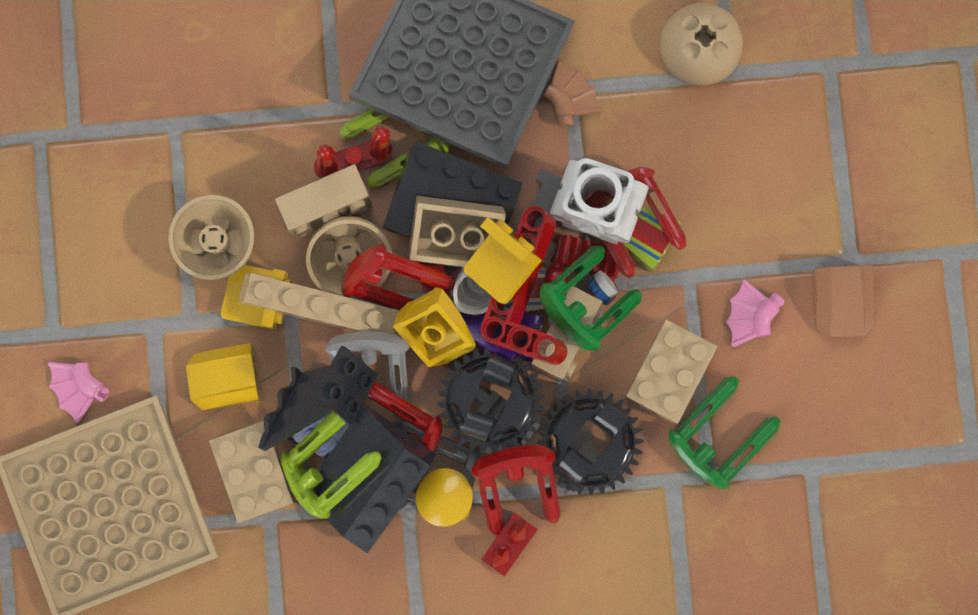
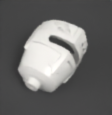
M462 267L453 290L456 308L459 312L466 314H483L487 311L492 296L466 275L464 267Z

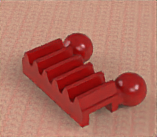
M556 235L555 241H558L555 257L551 258V268L546 270L545 283H551L563 272V267L568 268L590 247L598 245L605 249L604 258L588 273L596 274L601 270L613 283L618 278L619 270L606 246L600 243H592L589 240L570 237V235Z

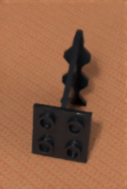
M340 346L329 366L304 373L292 366V381L290 385L281 388L277 393L278 407L276 411L266 414L263 419L264 433L258 448L262 451H267L332 412L348 425H352L378 374L345 346Z

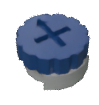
M601 270L587 280L593 293L599 300L603 301L602 303L605 306L613 301V297L619 293L611 279Z

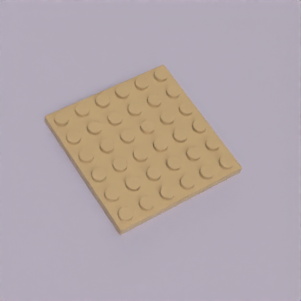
M157 395L0 457V476L52 615L77 614L219 557L159 396Z

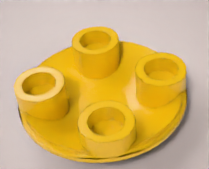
M448 468L437 469L427 474L420 482L416 492V505L421 516L429 523L441 527L451 526L466 519L470 513L473 492L469 481L460 472Z

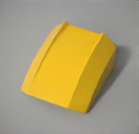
M437 287L411 302L409 301L397 313L392 326L430 368L447 364L463 356V354L473 351L475 348L473 337L461 314L443 289Z
M248 343L193 354L186 365L190 400L201 410L262 401L257 382L253 344Z

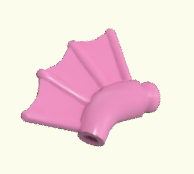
M742 280L739 292L733 298H730L732 311L729 319L725 322L732 332L731 346L736 347L753 338L771 335V321L780 311L779 308L784 305V299L778 293H773L770 298L765 297L747 280Z
M48 362L52 373L49 388L53 389L58 397L59 409L70 413L76 424L80 423L93 400L97 399L103 402L108 398L109 389L103 387V383L91 375L88 362L76 364Z

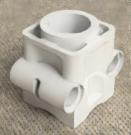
M583 158L580 161L569 160L560 183L562 188L557 191L549 214L556 220L561 221L562 226L587 233L617 244L618 241L629 243L638 220L636 213H640L649 187L634 180L632 174L627 171L588 158ZM597 190L606 191L614 198L608 206L599 209L586 205L584 199L589 193Z

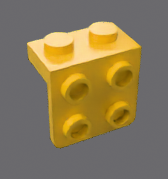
M487 217L480 227L490 235L464 266V273L498 302L507 304L542 260L532 252L535 247L523 237L517 240L511 235L514 230L501 219L496 223Z
M244 265L239 271L229 276L221 316L226 320L276 330L277 324L282 323L283 313L238 302L244 276L248 273H254L291 283V279H288V274L282 270L274 269L271 271Z

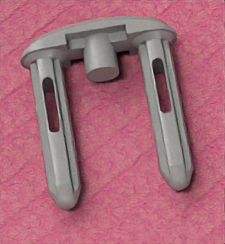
M375 331L351 332L335 336L326 344L325 351L330 354L331 363L340 346H345L350 351H359V359L366 365H372L377 362L376 351H381L382 355H388L391 392L409 402L405 352L409 349V344L401 336ZM396 365L400 367L401 383L397 382ZM393 413V415L395 416V418L397 419V421H399V422L405 421V420L401 419L399 416H397V415H395V414Z

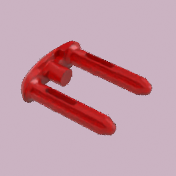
M379 126L373 133V139L337 152L327 144L319 146L317 159L314 163V172L322 179L354 164L359 172L385 163L393 154L389 129Z
M637 167L627 170V172L632 174L634 180L649 187L645 199L670 244L678 250L684 249L687 245L686 235L653 178L655 171L648 167ZM597 190L589 193L585 197L584 202L592 208L599 209L603 208L607 200L614 198L606 191ZM651 192H655L665 210L664 214H661L650 196ZM602 240L619 272L627 278L633 277L635 275V263L624 243L618 241L617 244Z
M377 244L362 252L350 263L342 278L341 292L344 297L350 298L353 295L400 311L409 301L411 302L414 299L375 286L381 280V268L443 290L453 289L455 279L448 273L387 252L384 245Z
M374 382L367 398L425 433L422 440L412 434L410 436L435 452L443 429V423L439 415L436 417L430 416ZM344 425L335 433L339 439L349 425Z
M543 445L510 447L485 455L473 464L471 473L478 480L487 528L494 535H499L504 528V519L495 477L499 476V471L506 470L507 478L510 481H518L524 477V466L530 465L531 469H535L544 517L549 523L554 524L558 522L561 510L552 464L555 460L554 451ZM544 475L549 477L550 486L547 488L544 485ZM486 487H491L492 499L487 498Z

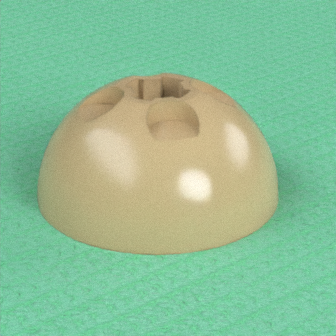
M693 3L678 9L666 21L660 35V54L667 69L679 80L696 86L712 85L724 80L736 69L743 52V36L735 18L724 8L712 3Z
M205 195L189 201L176 213L170 225L168 239L171 254L180 268L199 279L219 280L233 275L246 264L254 247L255 235L249 215L237 202L220 195Z
M352 216L333 219L321 226L309 242L306 253V266L309 276L322 291L343 296L341 292L342 278L350 263L362 252L377 244L384 245L386 251L392 253L390 244L384 233L376 225L365 219ZM381 268L382 277L375 286L380 287L389 275V270Z

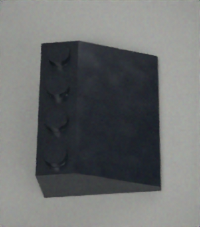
M416 141L407 154L382 228L411 239L416 196L501 206L506 214L505 223L508 224L523 183Z
M364 404L353 424L348 426L318 471L322 475L323 481L314 488V491L319 497L366 453L374 451L380 453L381 460L379 466L330 510V517L326 518L345 539L368 553L427 472L437 453Z

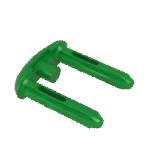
M600 245L590 247L551 283H543L539 291L541 303L556 326L577 346L589 351H595L600 348L601 340L641 303L643 296L642 292L638 289L630 290L591 326L589 324L584 326L580 322V319L587 313L586 307L579 301H574L570 306H567L564 303L566 300L564 294L603 260L605 249ZM575 271L576 276L566 284L564 279L571 272ZM610 316H613L614 320L607 327L603 328L602 324Z
M735 376L723 379L675 430L669 429L668 433L671 447L687 468L703 481L721 490L730 488L729 482L778 432L781 424L777 416L765 419L717 470L712 469L707 464L716 455V452L708 444L703 442L695 452L690 448L687 442L737 391L739 380ZM709 405L710 410L691 428L689 424ZM750 445L752 447L751 451L732 468L731 464Z

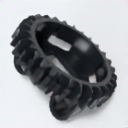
M486 348L482 356H480L477 349H474L473 359L463 354L465 363L462 365L455 360L454 365L457 370L455 372L446 370V373L451 377L450 380L440 381L442 385L447 387L446 391L437 392L439 396L445 397V401L437 403V407L446 409L445 412L439 415V418L449 419L443 427L445 429L451 427L455 429L450 437L453 439L458 435L462 436L459 443L460 446H463L467 441L471 442L470 451L472 452L477 445L481 446V454L483 455L487 447H491L492 452L497 451L499 446H502V449H507V444L509 443L517 447L519 446L517 441L519 437L527 442L528 437L525 431L528 430L535 433L536 429L531 425L532 421L541 422V418L535 415V412L544 411V407L537 405V401L545 399L544 395L536 394V391L543 387L542 383L533 384V380L538 377V374L532 373L529 375L527 373L531 364L529 363L522 367L520 366L521 356L513 361L496 353L490 354V350ZM485 364L484 366L478 367V368H476V369H474V370H472V371L467 372L468 370H470V369H472V368H474V367H476V366H478V365ZM519 375L521 376L522 381L527 389V393H529L530 396H528L525 393L523 385L520 382ZM481 380L511 391L500 420L470 408ZM452 404L457 409L458 415L462 420V426L459 425L460 421L455 414V410L452 408ZM510 429H517L515 433L511 432L505 436L499 437V440L494 441L495 437L498 434L507 432Z
M587 389L586 397H582L580 391L576 390V399L572 400L566 394V404L563 405V403L557 400L555 403L558 410L555 411L550 408L547 410L552 416L551 420L544 418L541 420L547 425V429L538 430V433L545 435V440L537 441V444L546 446L554 451L551 436L552 434L555 436L558 454L552 463L554 475H560L557 481L558 485L564 482V480L568 481V491L574 485H577L578 494L582 493L584 487H588L589 495H593L594 487H598L600 493L604 494V485L606 484L612 490H615L614 481L616 479L622 484L625 483L622 476L623 473L633 475L631 469L628 468L629 465H639V462L633 459V456L643 453L635 448L636 444L644 442L643 439L635 438V434L642 431V428H633L632 425L638 420V417L629 419L627 415L632 408L629 407L622 410L620 407L624 400L621 399L614 404L612 402L614 394L612 393L604 399L602 390L598 391L596 397L592 396L591 389ZM597 404L594 407L575 408V406ZM587 420L612 438V441L595 463L569 445ZM624 426H625V429H626L625 431H626V435H627V445H628V448H627L626 445H625V435H624V431H623V430H624ZM599 475L607 476L605 478L601 477L596 479H588L587 481H584L586 477H593Z

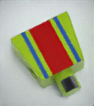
M642 207L640 213H636L638 220L630 242L624 243L634 259L653 273L669 248L670 242L652 210Z

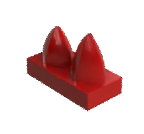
M514 512L481 560L505 576L538 529Z

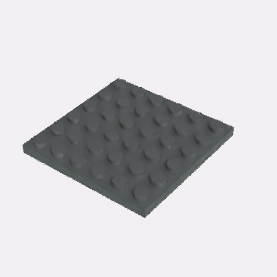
M396 0L349 94V99L507 169L575 21L529 0Z

